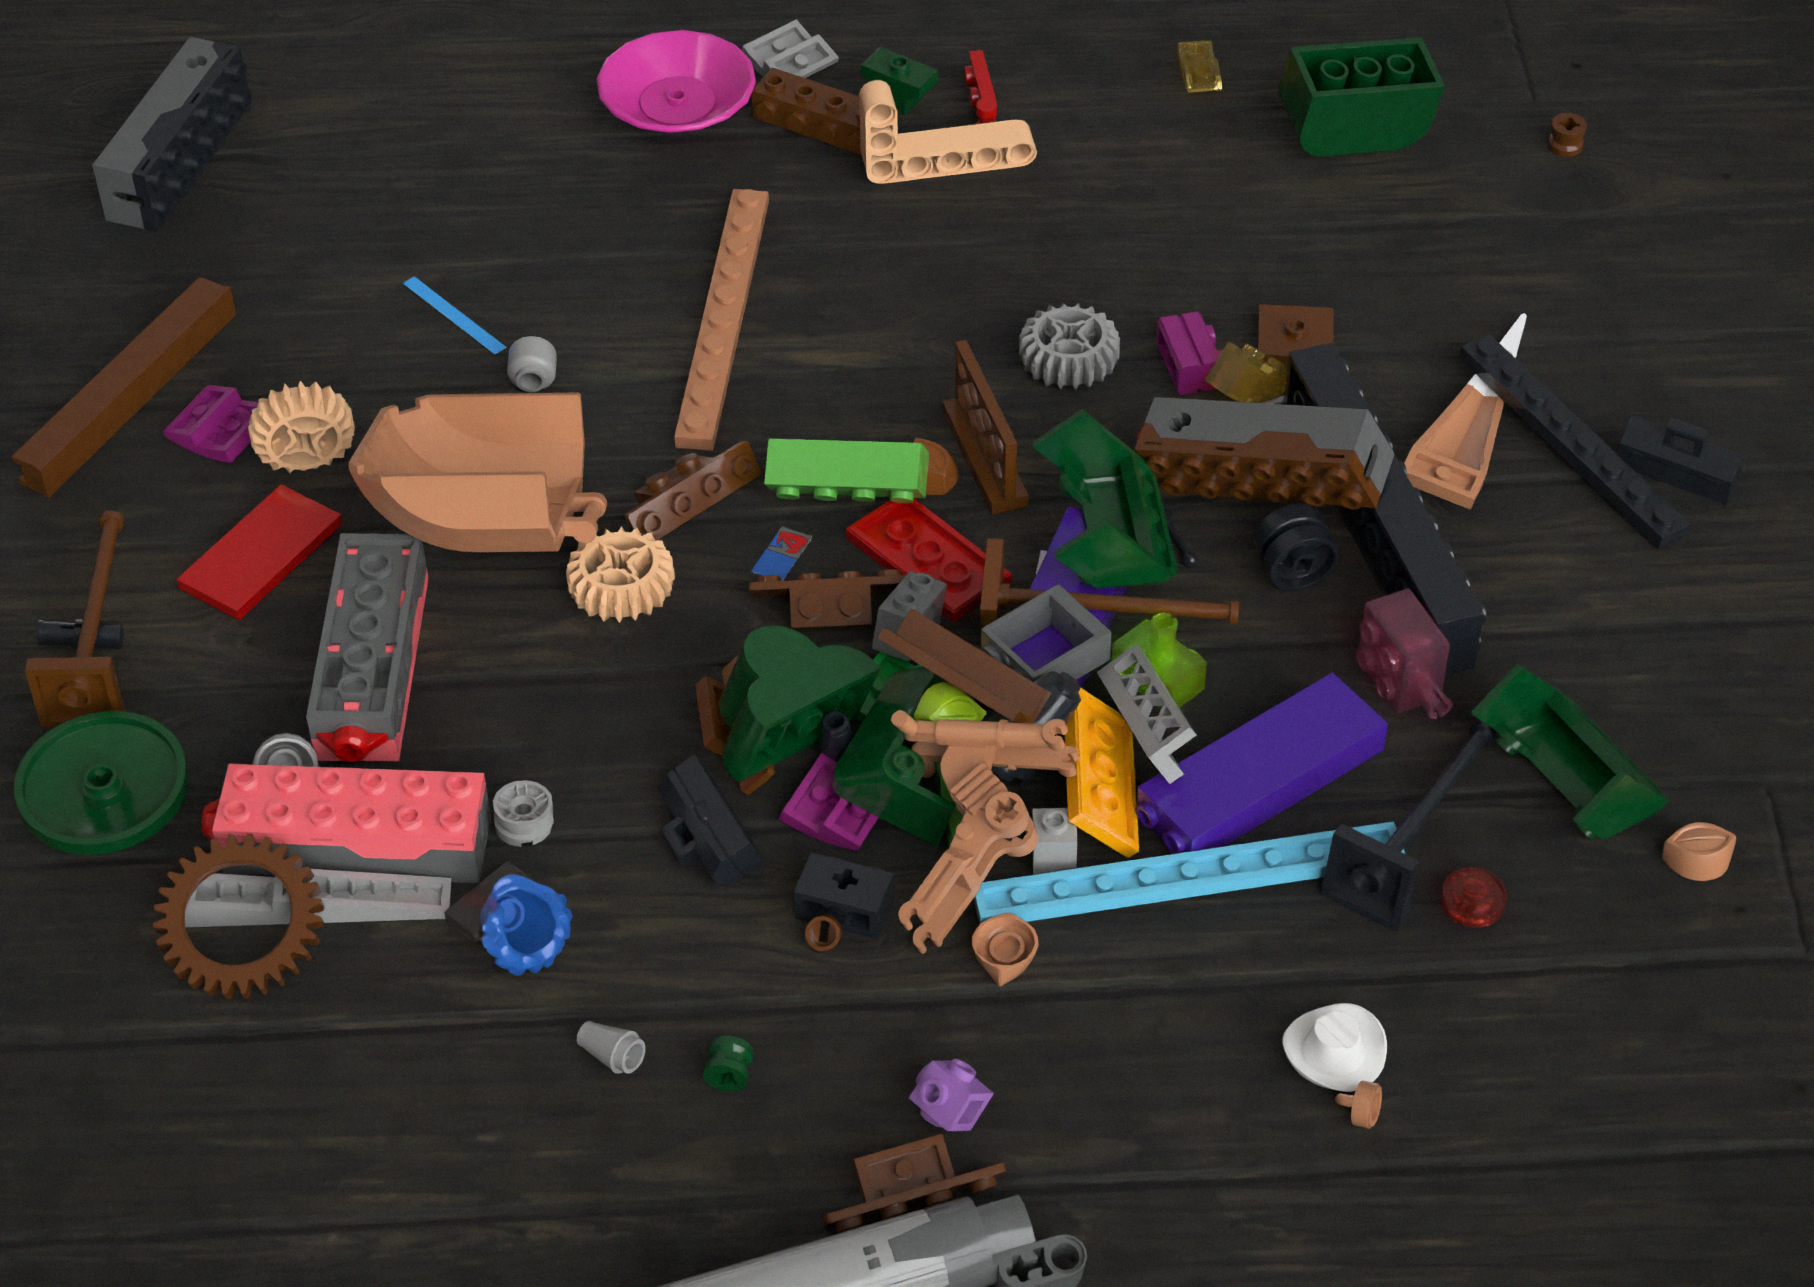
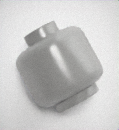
M527 336L516 340L510 347L508 355L507 375L510 382L526 392H537L549 387L556 375L557 353L554 346L548 340L536 336Z

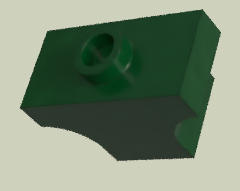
M879 47L861 64V76L869 82L881 80L890 86L897 113L906 115L924 98V94L938 82L937 69L882 47Z

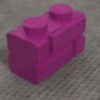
M1198 311L1185 313L1180 317L1174 315L1160 318L1157 321L1156 344L1177 393L1185 395L1196 393L1198 389H1201V391L1218 389L1221 386L1222 372L1227 370V361L1224 351L1222 349L1217 350L1215 347L1216 338L1213 326L1205 325Z

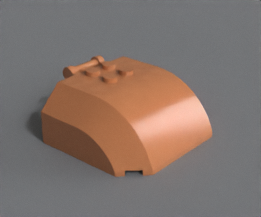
M578 392L425 395L415 398L416 407L400 412L396 405L381 408L349 461V471L354 481L371 505L383 517L414 538L450 550L462 552L559 551L565 536H574L580 543H590L595 539L598 532V518L604 515L607 508V500L602 494L596 492L582 493L585 439L581 394ZM574 512H584L582 517H573Z

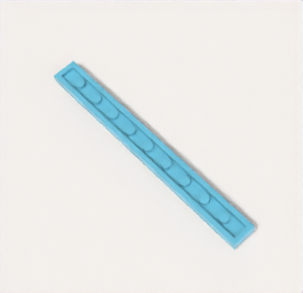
M1394 822L1353 827L1352 829L1385 844L1395 832L1396 826ZM1336 830L982 882L980 890L973 900L979 924L1004 913H1011L1029 922L1323 878L1325 876L1333 833Z

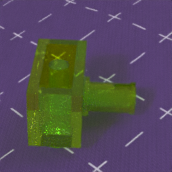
M1159 613L1151 621L1146 618L1113 643L1112 661L1137 643L1178 707L1181 708L1204 690L1207 662L1196 651L1188 649L1176 640L1177 619L1174 617L1171 620L1172 615L1169 613ZM1137 662L1120 673V675L1132 674ZM1150 684L1140 685L1138 691L1145 695Z

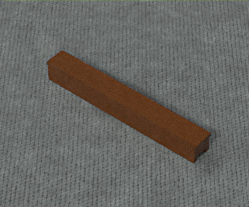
M199 277L11 456L13 462L21 465L23 474L18 478L19 484L43 494L46 498L52 496L236 316L231 287L222 286L202 277Z

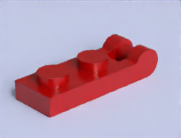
M983 50L969 51V66L963 67L965 86L970 87L971 108H977L976 114L979 120L976 124L997 122L995 118L997 115V101Z

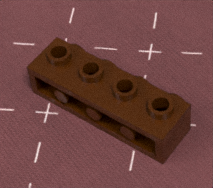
M773 67L754 87L752 91L753 118L862 155L860 148L859 96Z

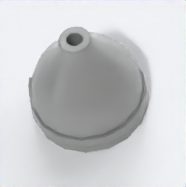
M291 733L275 734L265 740L256 751L253 765L319 767L317 754L311 744L301 736Z

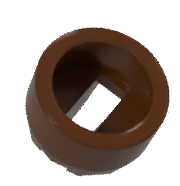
M827 914L815 916L808 923L805 930L808 944L818 951H828L834 948L842 934L840 923L833 916ZM823 921L830 923L827 942L820 941Z

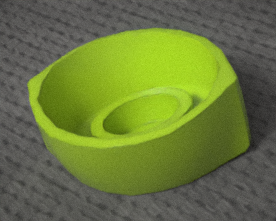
M940 682L931 686L923 694L915 711L914 718L915 720L937 721L940 719L981 721L986 715V711L969 694L951 683Z

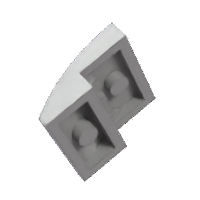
M797 19L743 45L741 50L752 61L753 68L763 77L773 67L807 78L837 63L839 60L836 53L819 34L811 37Z

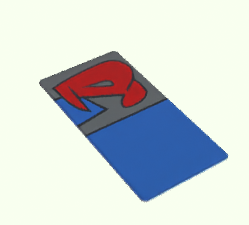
M781 527L751 571L762 576H780L781 581H783L812 536Z

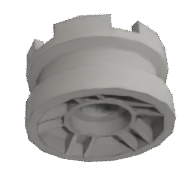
M514 781L503 786L494 797L495 831L502 841L509 845L521 847L522 843L532 842L534 845L541 842L550 834L554 824L552 795L546 787L533 781Z

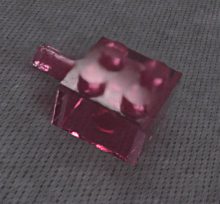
M1409 588L1366 602L1363 621L1360 623L1361 638L1359 649L1356 651V657L1362 671L1368 672L1376 683L1380 697L1385 701L1388 700L1397 714L1423 706L1431 719H1437L1438 717L1434 709L1437 710L1440 717L1446 715L1452 708V701L1442 691L1450 648L1448 640Z

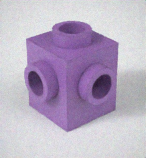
M953 1059L952 1061H932L926 1065L918 1074L916 1079L917 1086L909 1099L922 1109L920 1114L929 1123L937 1127H943L946 1131H971L994 1093L975 1078L976 1071L969 1064L959 1059Z

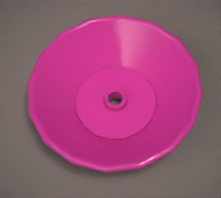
M688 30L651 33L625 43L606 58L596 78L599 99L616 118L640 129L666 133L701 130L729 119L747 104L756 84L752 61L737 45L713 34Z

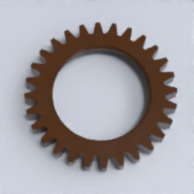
M247 833L242 846H239L234 834H229L226 848L222 849L215 838L211 839V853L206 854L198 846L195 847L194 852L197 861L192 863L182 857L179 862L185 870L183 875L171 871L167 874L175 887H160L158 891L162 898L169 902L154 905V911L157 915L164 918L153 923V928L157 933L165 934L156 940L161 950L168 951L163 956L164 960L169 966L177 965L174 972L178 978L185 979L190 975L188 984L194 990L200 988L205 982L204 991L211 997L216 994L221 986L222 994L227 1000L232 999L236 987H239L244 999H250L252 985L255 984L263 995L268 994V979L270 978L281 987L284 986L285 981L282 971L285 969L294 975L300 973L294 959L311 960L312 957L304 947V944L318 945L320 939L317 934L310 930L324 927L323 919L320 916L314 915V913L322 912L325 907L321 899L313 898L321 893V889L317 882H310L314 877L312 870L309 866L301 868L303 860L298 853L289 857L290 851L284 843L273 851V842L267 836H265L258 847L253 834ZM235 865L260 866L273 873L283 883L289 895L291 916L285 935L272 951L253 962L229 965L218 963L205 957L194 947L185 927V910L193 892L206 878L221 869Z

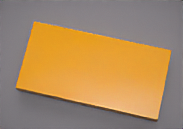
M1080 688L1078 693L1080 694L1081 702L1066 725L1068 733L1065 734V746L1075 747L1080 756L1078 761L1069 760L1066 762H1072L1077 770L1076 776L1067 777L1068 821L1125 857L1130 858L1139 852L1132 730L1122 714Z

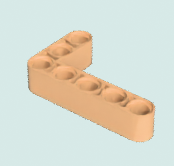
M874 80L866 83L860 90L861 154L867 177L876 184L1021 167L1028 165L1036 157L1037 150L1029 125L1022 120L999 121L898 134L897 110L890 86L884 81Z

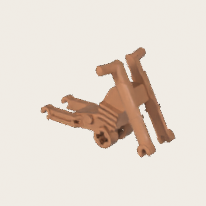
M902 710L896 711L892 715L891 721L893 725L903 732L905 739L908 741H918L912 746V750L924 762V778L934 775V762H941L940 770L958 811L963 815V819L956 828V834L949 849L943 853L910 901L904 903L899 910V919L906 930L913 928L910 918L914 914H917L920 921L923 922V925L919 926L913 934V943L921 954L927 951L924 944L927 938H931L937 947L942 945L944 938L980 890L981 883L1001 855L1006 853L1012 857H1022L1032 852L1037 846L1039 839L1038 831L1029 816L1023 800L1019 795L1008 792L1006 786L992 773L991 768L994 766L1008 767L1009 770H1016L1017 768L1058 770L1065 777L1076 776L1077 770L1074 764L1066 762L1069 760L1075 762L1080 759L1077 749L1073 746H1065L1062 737L1055 736L1056 734L1065 735L1068 733V728L1063 720L1052 719L1046 724L1008 723V720L1003 719L999 722L953 719L922 721L914 720ZM1025 831L1026 835L1023 839L1016 837Z

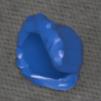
M514 874L501 877L496 882L487 901L483 904L479 916L483 932L481 938L483 946L486 948L487 953L495 957V965L508 969L510 973L516 976H520L527 970L536 974L543 966L548 968L553 964L556 955L562 952L565 940L570 938L571 932L570 922L573 915L566 906L567 899L564 894H557L548 886Z

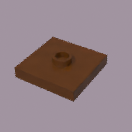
M1259 304L1257 364L1287 366L1290 351L1333 343L1334 345L1333 308Z

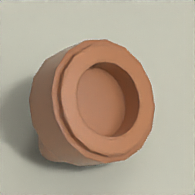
M1362 1080L1358 1084L1354 1096L1340 1093L1336 1095L1335 1101L1339 1105L1352 1108L1351 1121L1354 1126L1370 1129L1377 1122L1380 1113L1382 1089L1378 1083Z

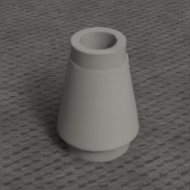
M587 1021L581 1026L577 1035V1044L583 1047L617 1074L634 1072L640 1066L645 1056V1043L639 1039V1035L635 1031Z

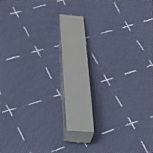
M311 869L314 877L310 882H317L321 889V893L313 898L321 899L325 907L322 912L314 913V915L320 916L324 923L449 919L452 878ZM214 873L206 878L190 897L185 910V927L289 924L291 916L289 895L283 883L276 876L264 877Z

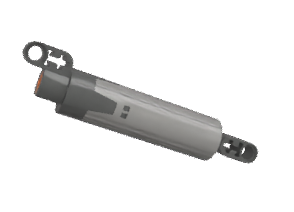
M1019 1195L976 1207L969 1196H965L657 1287H986L995 1284V1287H1076L1082 1278L1087 1252L1079 1239L1067 1234L1057 1235L1036 1242L1028 1212ZM1056 1257H1065L1072 1261L1075 1267L1070 1270H1062L1057 1268L1052 1260ZM1011 1272H1017L1018 1277L1015 1275L1010 1276ZM1019 1278H1026V1281L1020 1282Z

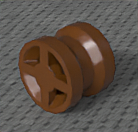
M1562 113L1553 118L1551 123L1552 134H1550L1548 140V147L1554 154L1562 157H1573L1582 152L1584 146L1583 136L1587 130V123L1584 118L1573 113Z

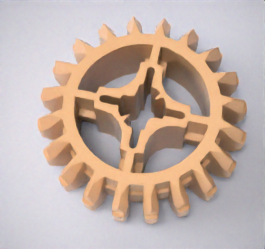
M300 381L297 387L289 388L284 383L283 391L276 392L270 390L269 399L260 398L257 405L258 408L252 409L251 420L248 426L252 448L255 450V454H258L259 458H261L262 463H269L273 470L284 467L291 473L294 469L305 471L311 468L316 469L323 464L330 466L333 458H344L345 449L352 447V436H354L355 430L352 410L348 403L345 402L342 394H335L330 386L321 389L317 382H314L310 387H305Z
M621 526L620 530L614 533L609 532L605 528L604 534L600 537L596 535L595 539L590 543L579 542L577 551L570 554L566 577L568 591L571 593V598H574L578 608H585L589 617L599 613L603 622L609 617H616L620 623L623 617L630 616L636 621L639 613L651 616L653 607H663V601L671 595L675 572L672 556H670V551L666 550L663 541H655L652 533L641 536L638 528L634 529L631 533L625 532Z

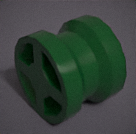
M725 1035L714 1038L709 1045L708 1054L711 1060L707 1061L704 1066L703 1079L707 1084L721 1091L734 1092L744 1089L749 1078L746 1067L750 1066L753 1061L754 1049L744 1039L735 1036Z

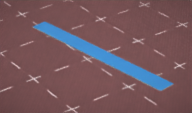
M415 276L403 283L492 353L497 354L507 348Z

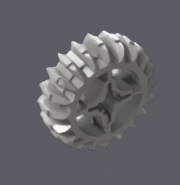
M1063 302L1061 308H1054L1049 305L1046 312L1036 311L1034 318L1027 319L1026 325L1022 328L1020 334L1019 355L1021 356L1025 371L1031 372L1034 380L1043 379L1046 386L1052 383L1058 384L1060 390L1065 385L1072 386L1076 390L1080 384L1091 387L1094 380L1103 382L1106 374H1112L1120 355V337L1114 327V321L1107 320L1105 313L1095 314L1093 306L1082 309L1079 303L1075 307H1067Z

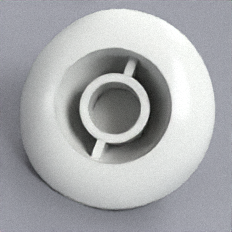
M1339 1003L1309 1011L1294 1020L1283 1036V1047L1293 1068L1308 1081L1324 1088L1343 1092L1356 1091L1360 1081L1373 1082L1379 1076L1385 1064L1387 1055L1385 1031L1379 1020L1371 1012L1355 1004Z

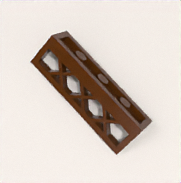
M912 608L896 633L883 628L878 636L879 640L1014 723L1033 724L1051 695V692Z

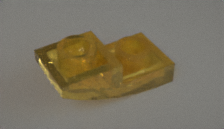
M1212 40L1178 42V62L1187 93L1222 90L1218 59L1214 58Z

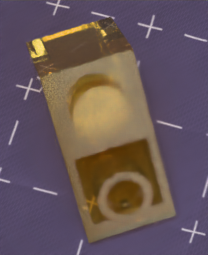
M1229 341L1205 381L1238 402L1263 403L1285 393L1287 365L1272 356H1269L1267 361H1264L1263 358L1266 354L1248 343L1241 348Z

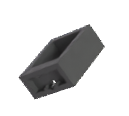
M1057 584L982 628L980 650L1033 682L1051 671L1059 674L1066 672L1077 680L1110 660L1112 632L1063 587ZM1052 625L1075 648L1034 671L1011 649Z

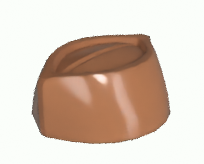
M1706 822L1687 824L1676 830L1664 842L1662 859L1671 869L1684 878L1696 881L1716 879L1722 876L1728 869L1736 843V835Z
M1004 913L985 920L976 928L972 936V946L977 960L997 985L1001 987L1026 970L1039 946L1035 929L1028 922L1011 913Z

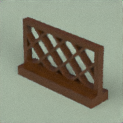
M967 340L955 342V398L942 401V413L991 515L1027 507L1029 495L1016 470L1017 441Z

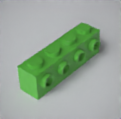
M769 438L764 484L773 493H776V497L788 500L799 499V494L814 495L815 499L823 501L837 500V495L852 496V500L859 502H874L875 497H890L892 502L913 503V498L926 497L929 452L922 443Z

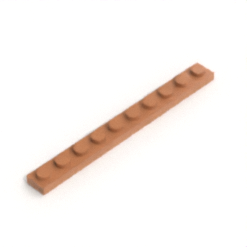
M733 189L674 436L675 448L709 451L714 449L769 204L768 191H755L751 189Z

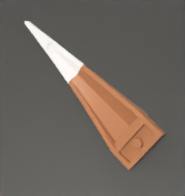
M1525 313L1520 315L1500 342L1515 358L1527 317ZM1476 374L1438 419L1416 441L1404 462L1408 479L1413 487L1470 510L1482 489L1487 475L1504 401Z

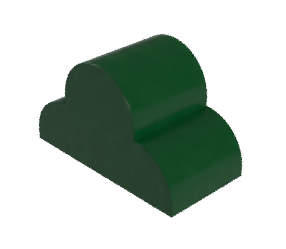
M764 626L752 631L744 642L719 700L720 713L726 724L731 728L722 751L723 761L729 773L739 783L820 741L823 719L830 712H842L848 717L850 725L855 723L881 667L868 655L851 647L829 645L818 648L805 635L787 627Z

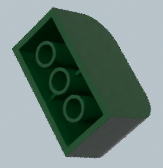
M1422 37L1290 47L1278 92L1302 148L1307 153L1315 156H1334L1392 151L1415 143L1431 127L1445 85Z

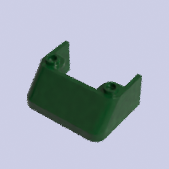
M1083 409L1032 442L1034 449L1058 467L1060 475L1058 485L1062 493L1068 499H1075L1082 505L1087 530L1056 549L1054 555L1059 561L1074 571L1085 585H1092L1097 589L1160 584L1177 574V565L1157 479L1151 467L1146 464L1142 457Z
M1518 663L1471 711L1477 719L1491 726L1499 733L1495 741L1512 756L1519 752L1527 757L1572 803L1576 816L1573 818L1574 823L1592 840L1597 836L1606 840L1658 813L1670 801L1666 794L1573 700Z
M921 666L898 671L889 678L838 761L831 778V785L835 793L846 801L938 847L956 804L919 786L925 772L924 762L916 752L901 745L905 740L904 734L891 721L892 715L899 710L906 712L915 720V711L926 690L940 682L949 683ZM973 698L978 703V705L985 711L991 709L982 702Z

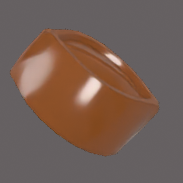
M915 438L913 443H922L929 452L926 495H945L953 488L959 478L958 467L953 456L944 447L935 442Z

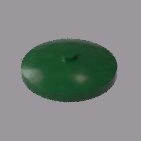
M125 711L95 712L73 718L56 726L31 746L17 769L14 781V797L23 823L44 844L60 851L80 855L112 853L127 849L148 839L161 830L174 817L183 803L189 781L188 766L183 749L177 738L168 728L156 720L141 714Z

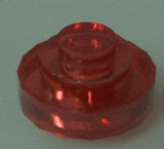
M1468 867L1456 870L1446 878L1441 892V905L1445 913L1453 921L1466 927L1480 928L1493 924L1500 919L1507 901V891L1502 881L1493 873L1481 868Z

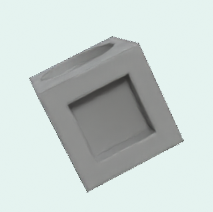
M1068 808L1032 809V821L1039 835L1037 846L1032 851L1033 875L1076 869L1077 826L1068 821Z

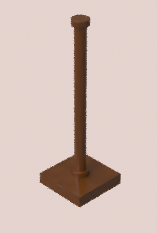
M105 511L100 517L99 525L102 528L75 657L27 659L25 673L41 728L56 727L73 718L95 712H126L112 657H92L117 535L123 529L125 521L123 515L117 511Z
M987 539L980 606L981 629L1001 618V609L1008 608V604L1023 605L1047 591L1010 588V583H1004V539ZM1068 592L1087 610L1229 620V624L1238 625L1239 600H1231V604Z

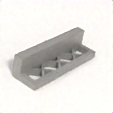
M1136 643L1099 670L1097 674L1148 758L1171 784L1184 775L1171 753L1195 737L1196 733L1149 659ZM1137 662L1132 674L1120 675V673ZM1150 684L1145 695L1135 696L1140 685ZM1153 706H1162L1158 716L1149 717ZM1180 727L1166 739L1162 740L1166 728Z

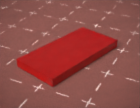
M281 484L176 579L178 588L229 616L241 620L343 524L341 514Z
M913 498V503L906 504L889 500L846 528V539L886 570H900L901 575H907L910 571L930 575L935 580L946 583L947 588L942 614L953 623L981 604L986 553ZM1004 568V583L1011 584L1012 573Z

